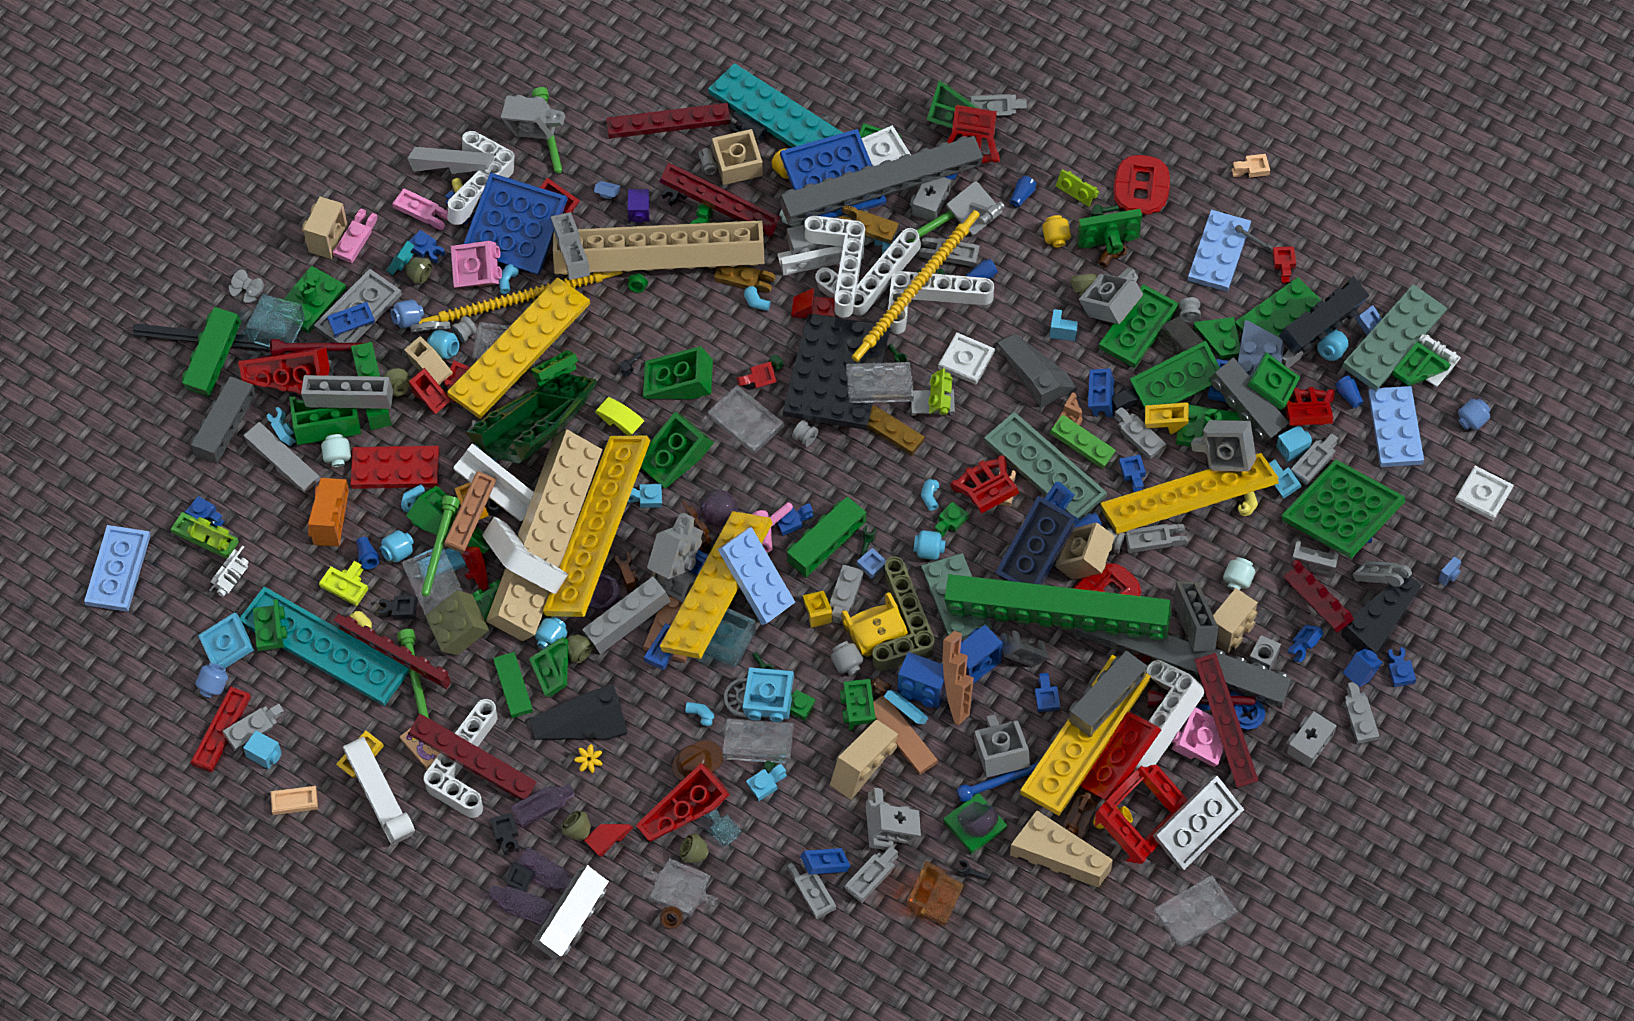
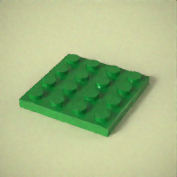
M1335 459L1282 514V521L1352 559L1405 503V496Z

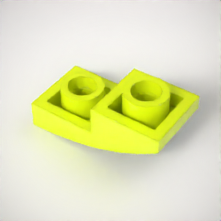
M610 397L595 411L608 425L611 426L614 423L627 436H631L644 422L631 409Z

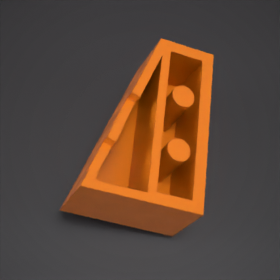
M320 478L319 486L315 488V500L308 522V536L312 537L313 545L340 546L349 493L346 479Z

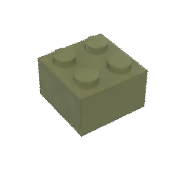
M458 590L425 615L442 652L459 655L489 631L473 595Z

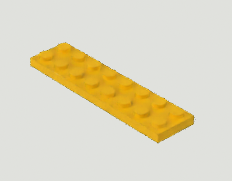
M557 277L447 391L448 396L481 419L590 305V299Z
M1262 453L1256 454V460L1249 471H1212L1208 469L1100 504L1105 517L1116 534L1267 488L1279 484L1277 474Z
M732 511L660 645L662 652L698 659L702 658L739 588L737 581L718 549L750 527H752L762 544L773 524L770 517Z
M1112 655L1099 675L1104 670L1108 671L1111 668V663L1116 656ZM1146 673V677L1090 737L1070 723L1068 719L1021 788L1020 794L1060 816L1106 747L1127 711H1130L1150 681L1151 676ZM1097 678L1091 686H1094L1097 683Z

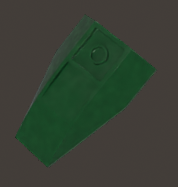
M570 373L561 374L559 377L522 397L490 412L487 417L475 423L472 428L466 431L467 436L490 458L521 463L569 424L591 395L597 381L586 376H576Z

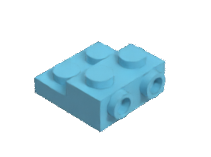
M749 668L743 702L744 715L755 721L760 720L761 717H768L773 722H782L783 719H789L794 679L793 671Z

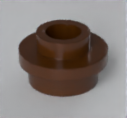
M877 676L874 681L871 680L873 685L871 689L882 696L892 686Z
M668 906L661 911L660 921L664 927L675 929L681 925L683 914L679 908ZM668 914H674L676 918L671 920L668 918Z

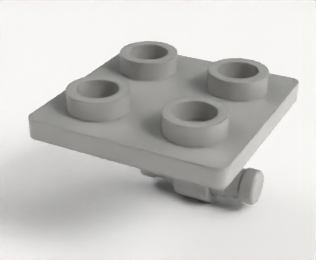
M975 181L948 202L946 207L960 223H963L973 210L979 212L980 216L969 228L970 235L974 236L999 216L1005 205L1001 201L996 204L980 184Z

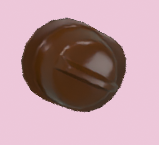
M699 741L683 748L675 756L672 763L674 775L682 781L700 763L714 772L723 762L722 749L711 741Z

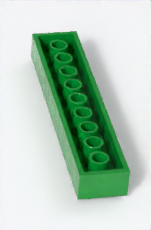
M948 574L944 599L948 613L956 617L971 615L973 618L980 620L989 617L995 618L999 622L1014 620L1023 625H1028L1030 622L1039 623L1042 627L1057 625L1066 630H1073L1076 627L1083 628L1086 632L1102 630L1109 635H1118L1119 632L1127 633L1129 637L1134 638L1145 635L1153 640L1168 638L1171 619V603L1169 599Z

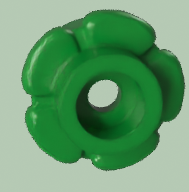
M642 274L630 275L628 278V287L635 293L643 292L645 287L648 286V280Z

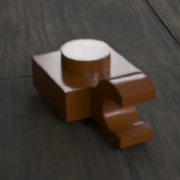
M626 552L627 560L621 561L618 555H616L615 563L620 569L626 591L629 594L636 589L635 583L638 582L635 570L630 569L632 564L631 554Z

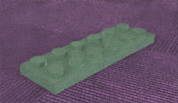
M1413 284L1344 361L1342 367L1377 391L1415 343H1419V338L1422 334L1426 335L1446 313L1448 308Z
M1015 412L984 437V442L999 456L1004 455L1006 462L1045 496L1055 482H1061L1074 493L1075 496L1065 511L1076 516L1079 520L1107 497V492Z

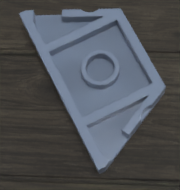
M1245 320L1238 363L1252 377L1258 363L1266 352L1282 363L1285 343L1279 337Z

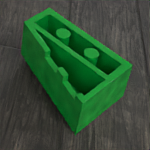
M938 81L927 120L953 128L956 105L973 108L979 107L945 82Z
M289 396L297 445L324 441L327 436L335 434L343 435V437L361 434L357 408L306 407L304 400H296V397Z

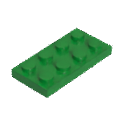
M1297 277L1235 321V325L1243 334L1244 323L1247 320L1279 337L1280 333L1305 312L1308 311L1310 313L1309 311L1321 299Z
M1144 284L1140 287L1143 296L1120 324H1113L1099 343V349L1133 368L1138 365L1179 307V303Z
M1204 341L1130 378L1129 381L1145 409L1146 405L1179 403L1211 387L1212 384L1209 377L1218 371L1220 366L1207 342Z

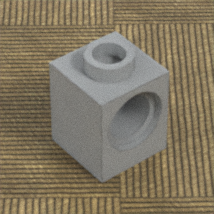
M1261 635L1249 657L1248 663L1252 665L1261 664L1270 671L1279 655L1281 644ZM1259 655H1266L1268 658L1263 659Z

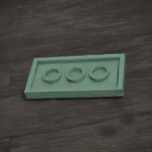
M963 553L921 566L947 636L953 631L962 633L961 640L968 638L974 629H980L984 625L992 631V625L988 617L984 620L975 619L971 615L956 617L947 611L944 599L948 574L972 577Z

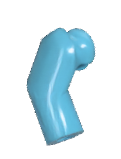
M512 264L506 265L502 270V277L499 279L500 293L502 294L510 292L509 279L511 276L516 277L519 273V269Z
M749 286L745 289L744 297L750 307L769 311L771 301L760 299L754 286Z
M932 479L924 482L921 491V498L929 511H933L939 506L933 497L934 491H937V488H939V483L937 480Z
M421 484L403 494L401 501L403 511L409 512L416 499L425 493Z
M687 702L685 713L699 715L702 725H712L714 713L706 705Z

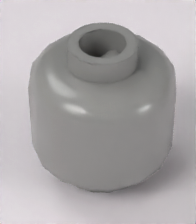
M845 641L832 649L831 660L840 674L848 673L850 676L860 670L859 665L862 664L863 657L854 643Z

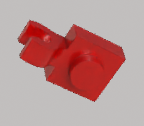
M1273 247L1274 269H1281V283H1290L1291 268L1296 267L1294 247Z
M771 362L749 367L751 374L736 378L738 386L753 382L755 388L776 382Z

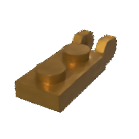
M843 206L842 212L856 218L855 221L863 223L866 236L889 244L892 243L899 223L857 210L852 206ZM839 216V218H838V219L852 220L851 218L844 217V216Z
M743 265L735 267L718 266L714 281L743 289L754 286L757 291L769 293L772 289L771 285L762 281L773 282L776 276L771 272L760 271Z

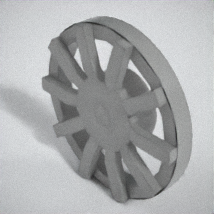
M428 321L422 322V324L411 325L410 327L411 332L446 330L450 328V322Z
M740 678L731 682L725 690V706L734 716L748 718L743 712H739L741 707H743L747 678ZM742 683L743 688L738 689L736 685ZM732 688L736 691V695L729 693ZM728 697L736 699L735 701L728 703ZM738 704L735 710L731 707L733 705Z

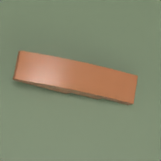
M953 631L943 640V672L950 710L955 724L960 725L970 716L974 678L966 675L968 655L960 653L962 633Z

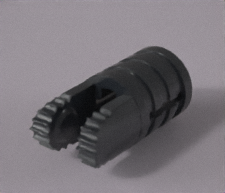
M734 112L733 118L741 122L743 126L730 123L728 128L736 133L752 129L756 143L761 144L766 137L767 128L753 122V120L738 112Z

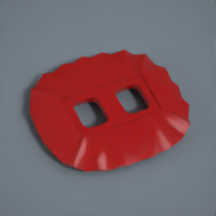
M1134 155L1125 158L1118 165L1113 183L1114 201H1116L1119 208H1123L1125 211L1141 209V213L1147 215L1160 212L1166 205L1170 190V174L1165 163L1155 157ZM1139 172L1148 173L1150 175L1149 181H1137L1136 174ZM1134 191H1147V198H1135Z
M1113 563L1106 564L1100 574L1083 577L1073 588L1106 592L1104 588L1113 583L1121 590L1118 594L1141 596L1142 592L1138 580L1124 567Z

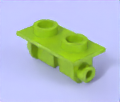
M1061 170L1056 187L1090 207L1092 199L1097 198L1099 195L1097 187H1093L1087 182L1083 183L1082 179L1072 174L1071 171Z
M945 368L933 373L930 378L929 414L939 411L940 415H947L950 411L951 397L944 395V393H951L953 378L950 373L945 372Z
M199 517L198 520L189 519L194 522L193 526L190 525L187 529L190 537L205 542L207 536H210L207 544L220 551L228 548V538L235 539L228 535L229 530L221 526H217L215 529L210 526L211 522Z

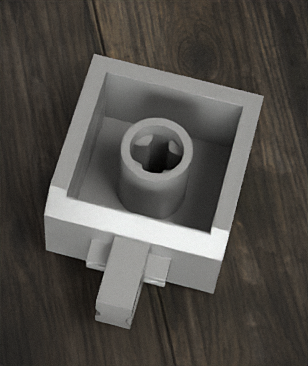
M522 95L506 97L501 119L516 137L549 139L554 135L556 127L563 126L565 114L562 111L551 109L545 99L541 97L526 98Z
M1127 268L1118 277L1109 274H1099L1079 298V301L1089 317L1120 324L1143 296V293L1136 282L1138 276L1135 270Z
M1209 420L1203 429L1204 435L1202 437H1195L1191 443L1192 451L1205 452L1207 454L1209 468L1212 471H1249L1256 460L1250 421Z
M686 513L679 514L673 528L656 535L647 566L648 569L667 579L693 569L696 563L697 550L702 543L701 536L703 533L702 530L693 526L694 517Z
M994 714L987 716V728L973 731L975 747L986 778L1030 767L1029 749L1018 720L999 724Z

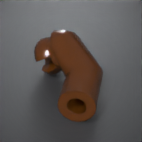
M1123 245V250L1117 254H1109L1105 248L1098 264L1102 267H1107L1111 259L1126 255L1127 247Z

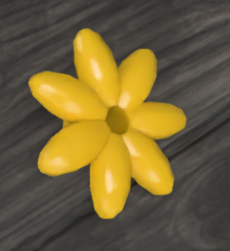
M592 744L588 746L587 752L583 748L578 749L581 756L576 757L574 761L582 763L579 769L580 772L584 771L588 766L590 773H594V765H603L600 760L596 759L602 754V751L599 750L593 753Z

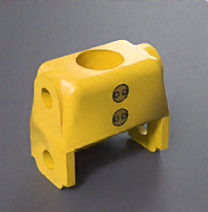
M889 592L885 594L886 605L867 609L851 618L846 610L841 611L843 625L850 639L863 656H871L874 647L878 644L908 635L898 606Z

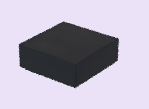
M516 861L513 863L505 883L525 893L528 891L536 871Z

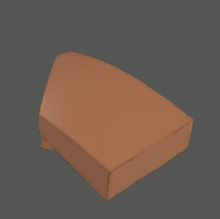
M1072 392L1064 405L1062 414L1080 426L1083 420L1082 410L1079 408L1076 394Z

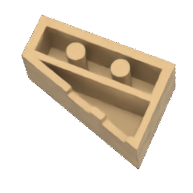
M876 719L838 757L830 786L852 800L876 769L880 767L885 758L893 754L897 748L896 740L898 734Z

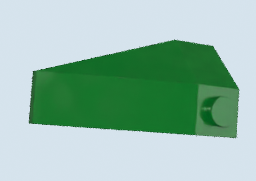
M438 486L433 487L418 497L406 516L413 525L437 535L444 512L441 503L443 496L447 494ZM455 510V513H452L445 538H447L448 533L458 514V510ZM476 526L467 546L479 547L481 553L485 554L491 550V547L482 536L484 532Z

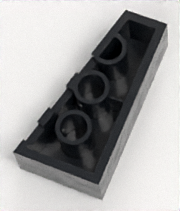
M1353 276L1347 280L1342 288L1338 287L1324 301L1322 299L1309 311L1310 313L1308 311L1288 325L1280 333L1279 337L1294 356L1300 351L1305 353L1313 347L1312 343L1315 340L1318 342L1322 341L1329 335L1327 333L1329 330L1336 331L1344 324L1343 320L1354 318L1359 313L1357 309L1370 295Z
M1412 576L1403 578L1404 583L1399 587L1390 584L1353 616L1354 620L1342 629L1341 637L1358 652L1366 648L1374 652L1378 657L1418 598L1421 585Z

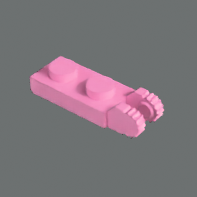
M403 189L392 203L393 208L430 224L438 230H443L445 224L442 220L434 217L435 214L442 219L448 220L447 210L406 189Z
M360 209L355 215L354 221L351 222L334 249L333 256L353 263L372 233L371 230L377 222V214L372 213L367 219L366 225H363L361 223L366 216V210Z

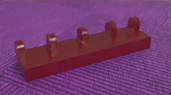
M1295 560L1292 563L1293 569L1283 576L1285 581L1336 633L1354 620L1351 612L1299 560Z

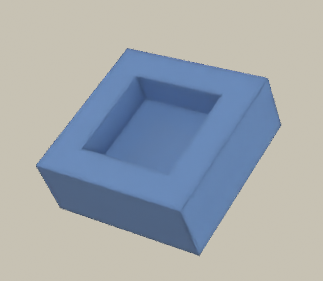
M600 181L595 184L594 192L599 193L602 198L611 199L619 194L620 185Z
M1373 305L1355 317L1366 335L1382 320Z
M871 548L857 561V566L873 579L885 568L886 560Z
M1454 556L1441 570L1438 581L1444 586L1450 580L1455 581L1461 573L1459 568L1462 561Z

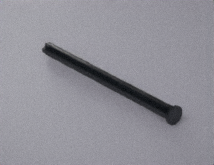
M134 324L133 326L134 336L198 343L199 334L202 332V330ZM236 334L232 346L270 350V339L277 338ZM298 338L296 340L280 339L284 343H300Z

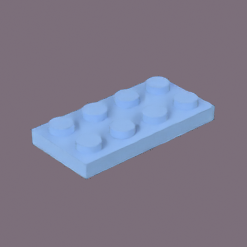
M1211 210L1188 275V281L1228 292L1247 237L1242 233H1237L1235 227L1241 225L1248 232L1251 221Z
M1412 387L1379 388L1377 391L1369 389L1368 397L1380 467L1423 465L1424 457Z
M107 525L84 600L86 606L129 611L151 535L149 531Z
M752 527L747 528L718 549L762 625L767 624L795 603Z

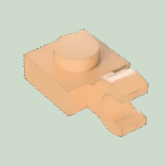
M1266 154L1246 156L1244 162H1233L1234 168L1231 169L1233 177H1240L1245 173H1248L1249 178L1270 174Z

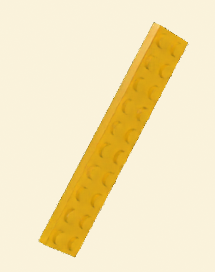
M648 436L609 437L559 567L568 576L556 594L549 593L543 609L546 616L585 617L650 444Z

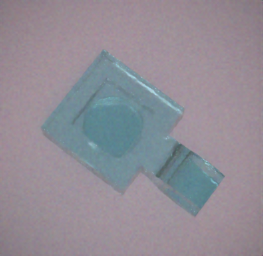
M717 809L705 814L707 819L713 824L710 827V832L723 847L742 834L741 829L728 814L722 818Z

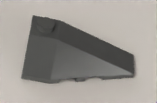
M1017 334L997 342L998 347L1040 408L1077 390L1076 385L1066 371Z

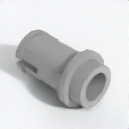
M702 149L703 154L701 151L698 153L702 163L701 170L706 175H713L717 171V163L714 162L710 149Z

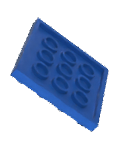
M858 129L780 151V157L794 190L802 189L810 183L815 185L827 178H838L846 172L851 171L854 173L866 166H872ZM881 196L852 205V207L862 211L885 205L886 198ZM842 209L820 216L836 218L846 214L842 212Z
M490 172L464 244L484 241L496 242V246L500 248V257L497 258L498 263L504 265L512 264L520 270L540 276L553 241L554 229L550 216L562 214L568 198L564 195Z

